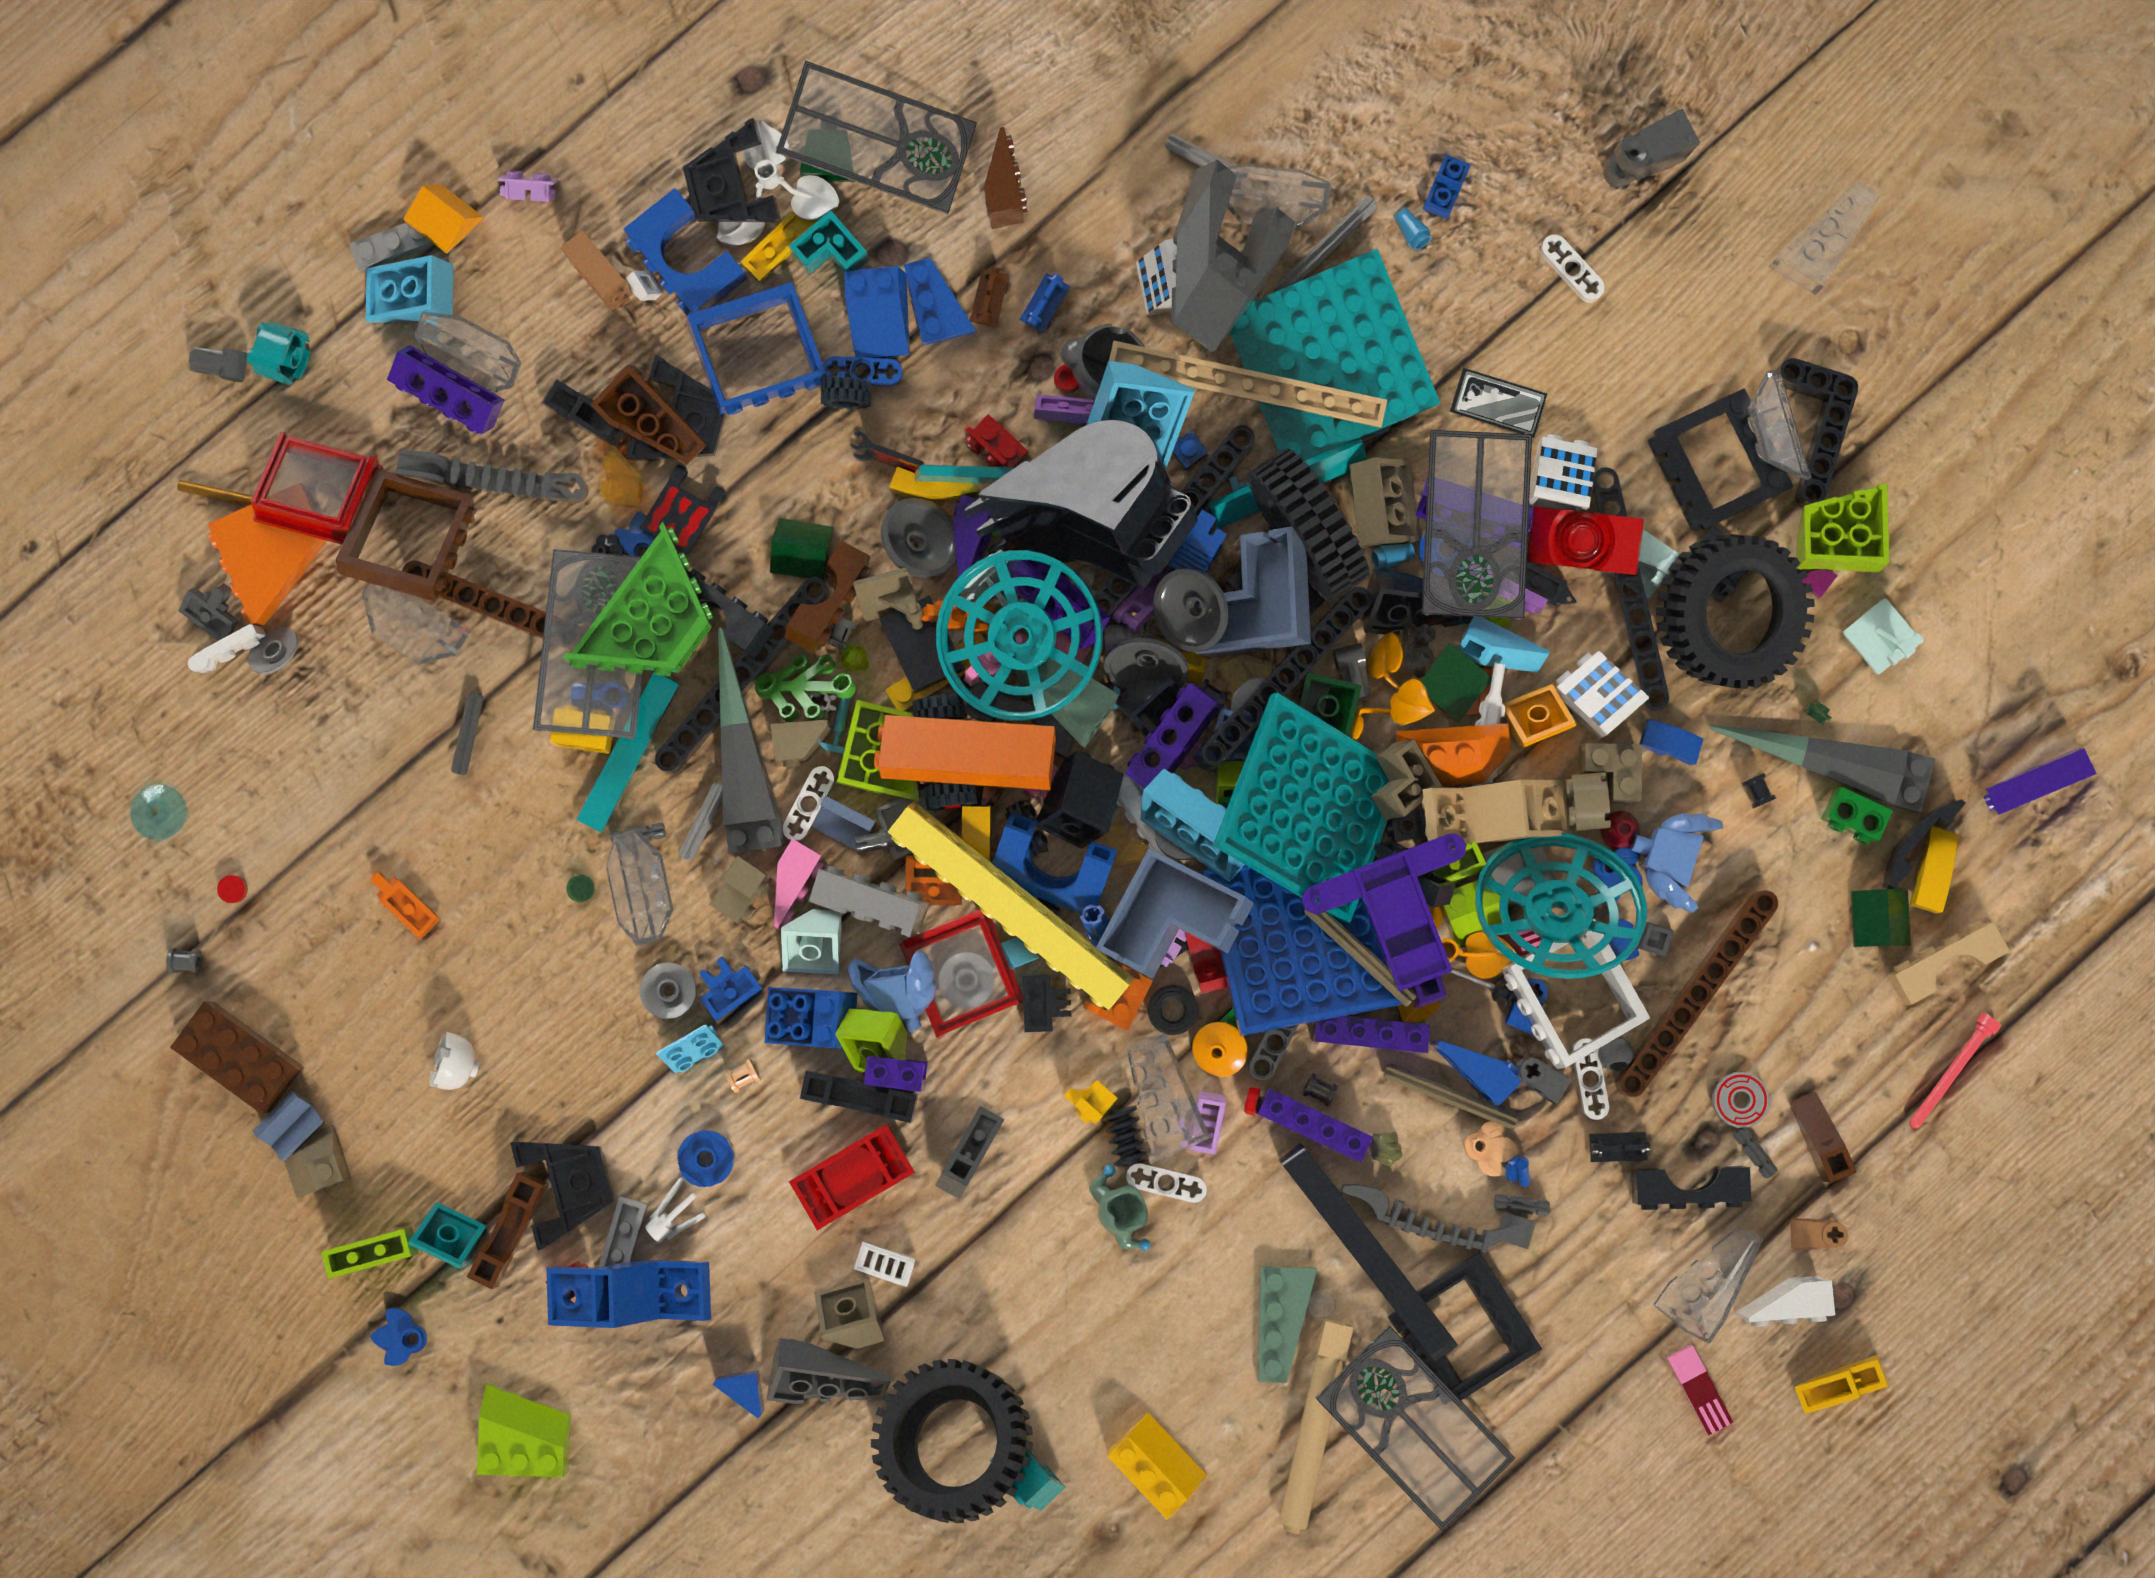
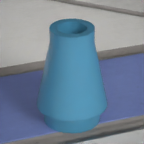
M1408 208L1401 210L1394 217L1408 247H1412L1417 251L1431 241L1430 229L1417 219Z
M1410 542L1378 545L1376 549H1372L1371 557L1376 569L1390 570L1409 559H1413L1415 552Z

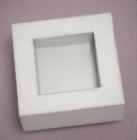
M649 270L633 271L626 277L631 285L633 294L640 301L656 300L663 294Z

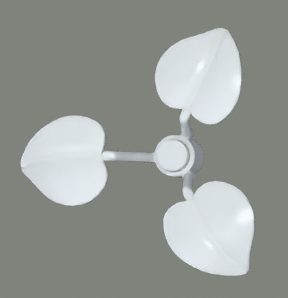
M759 119L757 125L762 144L743 151L746 164L752 170H755V175L758 179L755 201L761 199L763 188L774 189L781 184L791 194H794L791 200V207L795 214L802 219L816 220L826 215L830 210L835 209L839 204L838 195L835 189L824 179L814 175L803 176L798 180L796 190L783 177H780L776 166L782 164L787 158V155L776 152L781 133ZM786 140L784 148L789 150V146ZM719 222L717 239L729 245L751 243L762 234L765 222Z

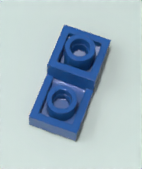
M1445 154L1423 210L1448 219L1471 164Z
M1646 719L1639 744L1660 756L1669 755L1688 765H1695L1699 757L1703 738L1675 726Z

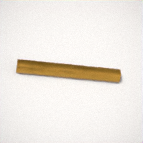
M179 480L177 485L178 491L247 506L251 505L253 495Z

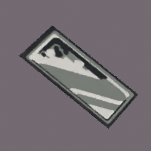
M1463 368L1450 412L1520 434H1532L1534 438L1547 393Z

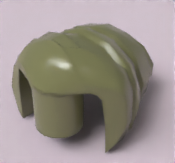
M1396 1131L1373 1133V1150L1371 1154L1373 1160L1390 1166L1403 1156Z

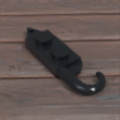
M1486 541L1482 543L1480 546H1488L1496 543L1497 541ZM1512 556L1503 561L1499 567L1500 574L1511 565L1520 568L1521 558ZM1527 561L1526 589L1548 599L1546 604L1552 608L1555 605L1577 603L1566 586L1567 581ZM1516 571L1509 572L1505 578L1519 585V574Z

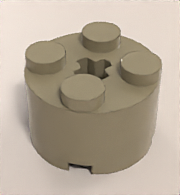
M1605 772L1571 775V779H1566L1567 800L1572 799L1573 807H1569L1568 810L1569 827H1575L1576 831L1611 827V820L1605 821L1608 813H1610L1607 781L1601 782V780H1605Z

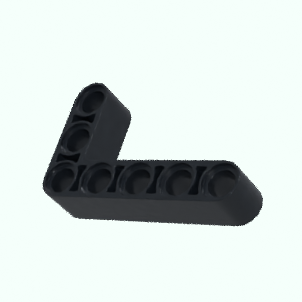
M1790 358L1785 360L1775 370L1774 380L1776 384L1781 388L1823 401L1795 493L1796 502L1803 508L1805 505L1823 501L1827 495L1859 385L1857 380L1848 374L1800 359ZM1784 368L1792 369L1795 379L1786 377ZM1811 376H1816L1820 379L1821 387H1816L1811 383ZM1838 384L1847 388V396L1838 392ZM1830 410H1834L1839 414V422L1833 421L1830 418ZM1822 436L1830 438L1832 442L1831 448H1827L1822 444ZM1814 462H1819L1823 465V474H1819L1814 470ZM1806 488H1811L1815 491L1816 500H1811L1806 496Z

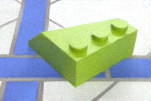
M1887 483L1879 484L1877 487L1866 490H1858L1838 498L1833 497L1805 505L1802 510L1796 540V557L1801 563L1797 566V569L1880 572L1889 563Z
M856 700L836 783L919 802L917 781L883 779L880 776L879 768L874 766L875 752L880 751L881 742H878L879 725H884L885 715L912 717V713Z
M487 1383L479 1415L477 1475L565 1476L569 1472L571 1414L525 1399L518 1394L509 1393Z

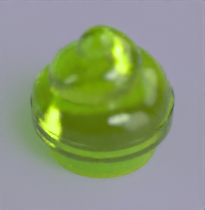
M851 644L840 657V662L843 663V668L847 671H866L869 668L867 654L862 646L857 647L855 644Z

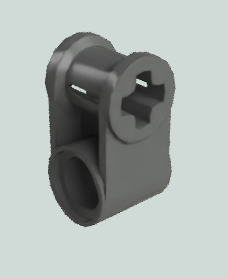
M1523 1058L1515 1066L1520 1072L1517 1077L1524 1084L1556 1105L1572 1081L1561 1072L1549 1067L1536 1058ZM1526 1065H1533L1532 1070L1535 1072L1533 1076H1527Z

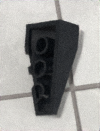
M1374 568L1367 586V590L1372 596V603L1364 613L1363 629L1364 633L1386 635L1392 632L1397 635L1400 634V630L1416 628V631H1424L1426 626L1441 624L1444 627L1469 624L1473 616L1422 614L1424 578L1401 571ZM1430 581V592L1437 600L1446 605L1464 609L1453 598L1449 586ZM1468 593L1462 594L1461 597H1466ZM1477 597V603L1483 601L1480 597Z

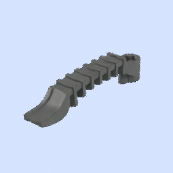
M400 449L396 469L397 475L424 479L442 485L450 484L453 487H467L470 490H473V488L480 489L483 492L493 491L501 495L506 493L512 494L515 497L526 496L529 499L540 498L544 501L580 503L587 498L589 493L588 485L576 473L545 472L544 476L538 475L535 471H530L528 474L523 473L521 469L508 471L506 467L495 469L488 464L485 467L477 466L473 461H470L469 464L461 463L460 458H455L452 462L447 457L439 454ZM575 483H577L580 489H575L574 493H571L568 488L574 487Z
M1342 1184L1339 1190L1367 1202L1375 1218L1386 1222V1225L1392 1228L1398 1227L1404 1232H1414L1420 1237L1425 1238L1427 1236L1437 1242L1442 1240L1453 1246L1458 1244L1470 1250L1471 1248H1476L1486 1253L1487 1248L1500 1242L1529 1249L1536 1221L1503 1212L1499 1228L1492 1230L1483 1229L1482 1235L1476 1234V1228L1468 1226L1465 1238L1459 1237L1462 1226L1454 1223L1450 1235L1443 1233L1446 1223L1437 1220L1434 1231L1429 1230L1431 1218L1422 1216L1419 1226L1413 1225L1417 1211L1409 1208L1404 1221L1398 1220L1405 1202L1397 1198L1389 1216L1385 1215L1388 1209V1199L1383 1192L1376 1188L1357 1184Z

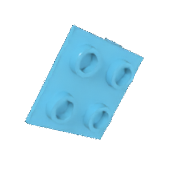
M705 1024L659 1050L656 1054L676 1074L690 1069L693 1063L702 1058L713 1056L724 1044L716 1036L717 1032L712 1025L708 1027Z

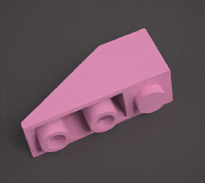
M794 839L790 841L777 866L774 927L780 930L783 925L792 921L795 912L792 911L797 901L803 902L810 890L807 887L812 877L816 879L818 869L824 867V864L821 863L824 857Z

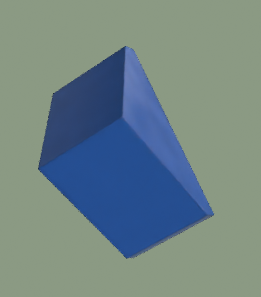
M759 1370L719 1376L712 1384L756 1418H759L765 1411Z

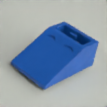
M769 987L764 1043L843 1049L835 1033L849 1008L857 1009L858 993Z

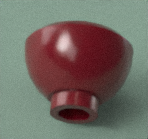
M1614 811L1608 814L1605 821L1611 820V827L1601 829V836L1604 842L1614 849L1631 847L1636 834L1640 835V825L1637 819L1626 811Z

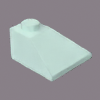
M812 909L782 926L783 972L839 975L842 933L840 912Z

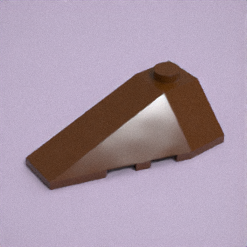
M628 365L590 404L608 424L687 465L707 446L657 387L635 366Z

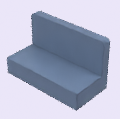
M825 796L820 805L822 808L813 823V828L857 850L856 846L866 845V843L856 845L854 837L872 834L877 823Z
M292 1090L253 1130V1133L258 1139L270 1145L278 1157L285 1161L324 1120L311 1101Z

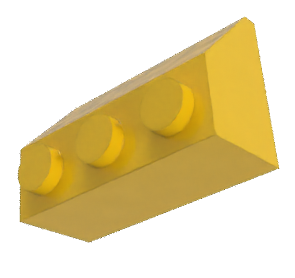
M1149 1412L1107 1451V1457L1167 1520L1190 1498L1207 1476L1203 1469Z

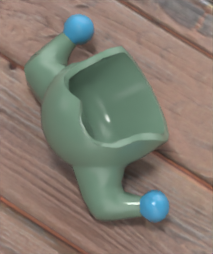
M1106 1165L1103 1172L1089 1186L1090 1193L1099 1204V1220L1107 1231L1113 1233L1118 1245L1122 1249L1140 1248L1143 1251L1148 1250L1151 1245L1148 1239L1137 1240L1132 1237L1133 1231L1145 1226L1148 1222V1209L1145 1200L1139 1190L1132 1185L1115 1190H1110L1106 1187L1107 1178L1112 1177L1116 1171L1113 1165Z

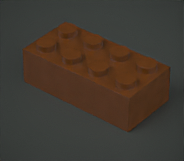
M204 1001L170 1046L172 1050L260 1114L270 1113L304 1067L214 1001Z

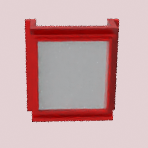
M280 432L251 499L255 513L253 520L254 522L342 545L371 475L374 476L376 470H382L383 466L378 463L377 455L367 457L288 436L284 432Z
M980 909L905 939L899 944L907 966L910 965L913 955L918 950L926 953L929 960L933 962L934 979L937 983V988L932 1002L925 1010L936 1038L1023 1002V995L1013 970L1009 968L993 921L985 916Z

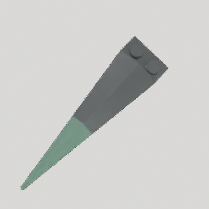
M719 627L723 826L726 829L728 853L734 854L785 846L782 819L749 721L729 644L724 636L725 630Z
M1720 725L1709 726L1715 732L1799 765L1890 806L1916 813L1922 812L1935 758L1900 749Z

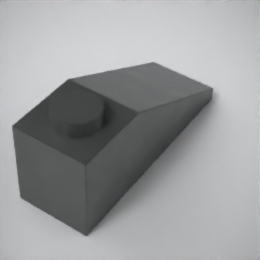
M980 1106L935 1186L960 1200L1004 1119Z

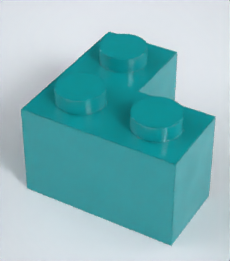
M831 210L789 245L791 254L809 275L830 257L843 272L858 270L869 261L867 251Z
M1025 1451V1457L1031 1459L1030 1466H1021L1020 1473L1026 1476L1022 1483L1015 1480L1012 1484L1017 1489L1013 1497L1020 1505L1024 1504L1029 1509L1033 1507L1041 1511L1066 1487L1049 1466L1041 1463L1032 1451Z

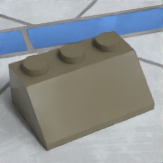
M1375 457L1351 464V483L1360 546L1377 547L1378 545L1420 542L1418 517L1415 516L1417 508L1410 460Z

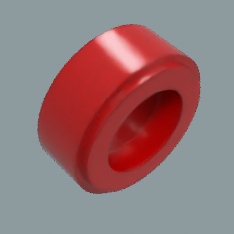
M1066 365L1060 366L1055 371L1054 385L1060 392L1069 394L1075 392L1080 387L1074 379L1072 370Z
M235 875L223 877L217 886L218 896L227 903L241 902L248 892L245 880Z
M1252 1086L1249 1088L1244 1107L1245 1114L1255 1116L1261 1094L1260 1088Z

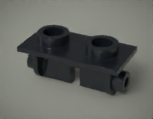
M1028 800L1015 802L1014 805L1005 808L1007 820L1011 812L1033 820L1037 819V813ZM1037 827L1030 844L1031 858L1036 857L1037 854L1049 851L1046 834Z
M1646 1132L1589 1134L1590 1162L1647 1160V1152H1650V1143L1646 1141Z

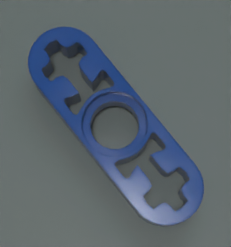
M833 356L826 359L823 363L826 372L825 378L833 377L832 373L828 371V369L833 368V364H838L839 369L848 370L847 364H851L850 374L852 379L854 377L858 378L855 375L857 366L861 364L869 366L871 369L870 375L864 378V380L870 381L872 386H895L903 378L901 365L893 359ZM874 365H879V371H887L888 367L892 366L894 371L898 373L894 374L892 379H887L886 374L878 373L879 379H874L876 374ZM838 372L836 377L845 378L847 373Z

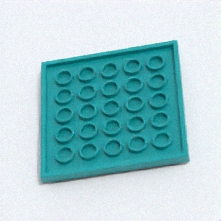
M1378 248L1253 301L1230 331L1243 366L1247 370L1387 400L1381 428L1258 402L1278 452L1289 448L1296 455L1298 454L1303 461L1441 404Z
M1271 694L1213 846L1301 898L1305 890L1310 886L1372 863L1376 854L1374 850L1375 843H1380L1388 820L1384 819L1371 797L1390 782L1376 759L1379 755L1281 694ZM1359 899L1326 912L1344 923L1351 922Z

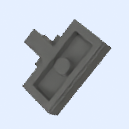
M225 583L214 587L212 593L209 591L203 594L195 587L188 590L178 609L180 613L218 641L232 634L239 621L227 612L229 605L225 602L229 599L232 590Z

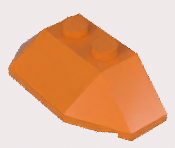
M1509 724L1396 731V742L1410 739L1416 741L1442 786L1485 783L1511 752Z

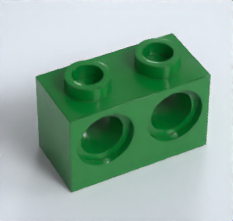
M1839 787L1834 789L1821 820L1828 822V828L1843 833L1845 830L1854 834V840L1868 845L1869 842L1880 841L1893 810L1846 788ZM1840 804H1843L1848 809L1846 819L1838 815L1837 809ZM1866 816H1869L1874 822L1871 831L1867 830L1863 825V820Z

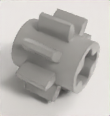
M828 693L808 695L813 703L816 699L821 700L822 696L824 697L827 706H821L820 708L823 710V717L828 720L827 713L830 710L837 711V708L832 705V701L838 699L836 695L828 696Z

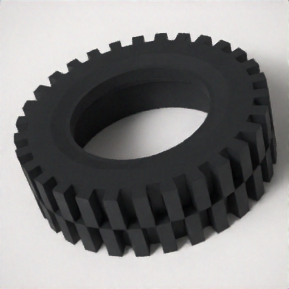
M1285 448L1247 473L1249 488L1252 490L1251 493L1257 501L1258 508L1263 512L1262 515L1265 521L1269 523V528L1274 530L1292 526L1304 544L1307 556L1308 581L1321 597L1323 596L1326 601L1331 602L1370 576V568L1367 565L1368 561L1364 556L1363 549L1358 545L1360 542L1352 533V527L1344 519L1341 509H1338L1335 504L1336 501L1332 495L1328 494L1327 488L1323 483L1319 482L1318 476L1314 471L1311 472L1309 465L1303 462L1298 454L1296 455L1293 450Z
M1720 534L1716 535V537L1702 539L1703 543L1692 544L1689 546L1691 552H1682L1678 556L1682 564L1672 563L1668 568L1674 575L1673 577H1664L1661 584L1668 587L1667 591H1658L1657 599L1664 600V607H1656V615L1663 616L1664 622L1656 623L1658 631L1666 632L1667 634L1660 638L1662 645L1672 647L1666 652L1670 659L1678 660L1675 665L1681 670H1686L1688 676L1697 678L1698 681L1748 689V686L1759 687L1762 686L1761 682L1770 683L1774 681L1775 677L1773 674L1783 675L1788 671L1783 664H1795L1798 658L1793 655V652L1803 653L1806 645L1801 643L1800 640L1802 637L1810 638L1812 632L1805 629L1806 622L1814 623L1815 616L1807 614V608L1815 607L1814 599L1806 598V593L1813 592L1811 584L1802 583V580L1808 577L1806 571L1795 569L1801 563L1797 557H1788L1791 552L1787 548L1778 547L1779 543L1773 540H1766L1764 537ZM1751 570L1762 575L1769 587L1772 598L1771 621L1764 638L1753 651L1745 654H1734L1723 649L1713 639L1707 625V604L1713 589L1724 577L1736 571Z
M948 1359V1363L942 1360L932 1361L933 1367L925 1363L919 1365V1374L911 1370L904 1374L908 1380L907 1383L897 1380L892 1385L898 1391L895 1396L886 1393L883 1400L889 1403L886 1410L878 1407L876 1415L883 1418L882 1423H873L872 1431L879 1434V1439H871V1448L879 1450V1454L872 1455L873 1464L881 1466V1469L877 1470L876 1473L879 1479L887 1482L883 1485L888 1493L894 1494L893 1499L899 1504L905 1505V1508L911 1512L945 1523H949V1521L964 1523V1519L976 1521L979 1520L978 1514L988 1516L994 1513L991 1508L993 1505L1001 1508L1007 1503L1003 1496L1005 1494L1013 1496L1016 1493L1017 1489L1012 1486L1015 1480L1023 1482L1026 1475L1020 1473L1021 1466L1029 1467L1031 1459L1025 1457V1451H1033V1443L1027 1440V1435H1033L1032 1426L1025 1423V1420L1030 1419L1027 1410L1021 1408L1024 1402L1020 1396L1014 1394L1016 1390L1010 1384L1004 1382V1379L964 1360L960 1362L956 1359ZM965 1400L981 1406L992 1419L997 1435L995 1454L987 1470L975 1481L955 1487L941 1485L934 1481L921 1465L918 1455L919 1433L927 1417L936 1408L951 1401Z

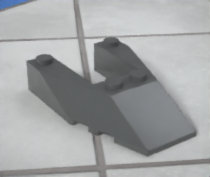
M1219 160L1195 170L1173 237V243L1177 245V256L1173 260L1172 270L1176 273V287L1172 288L1171 322L1210 352L1218 348L1256 298L1289 245L1295 225L1293 219L1278 207H1274L1254 216L1243 253L1221 238L1219 231L1237 175Z

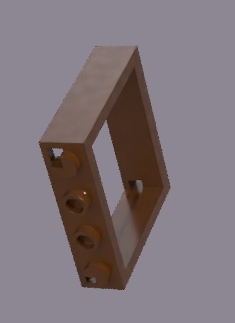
M377 469L336 557L339 574L436 602L440 591L442 592V589H445L447 586L448 578L446 576L449 569L453 570L455 568L459 546L463 547L466 542V530L469 523L473 524L475 521L474 515L477 508H474L473 496ZM388 491L457 510L428 578L358 559Z

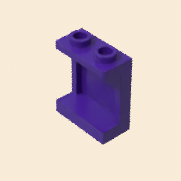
M869 1056L867 1058L864 1085L924 1091L928 1062Z

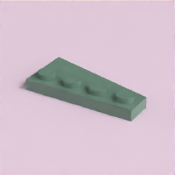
M1260 1266L1258 1382L1287 1383L1317 1268Z

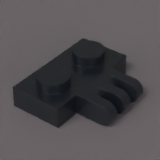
M1051 975L1022 976L1024 1033L1053 1031L1052 1017H1072V1011H1060V1006L1071 1005V1000H1060V994H1071V988L1051 989Z

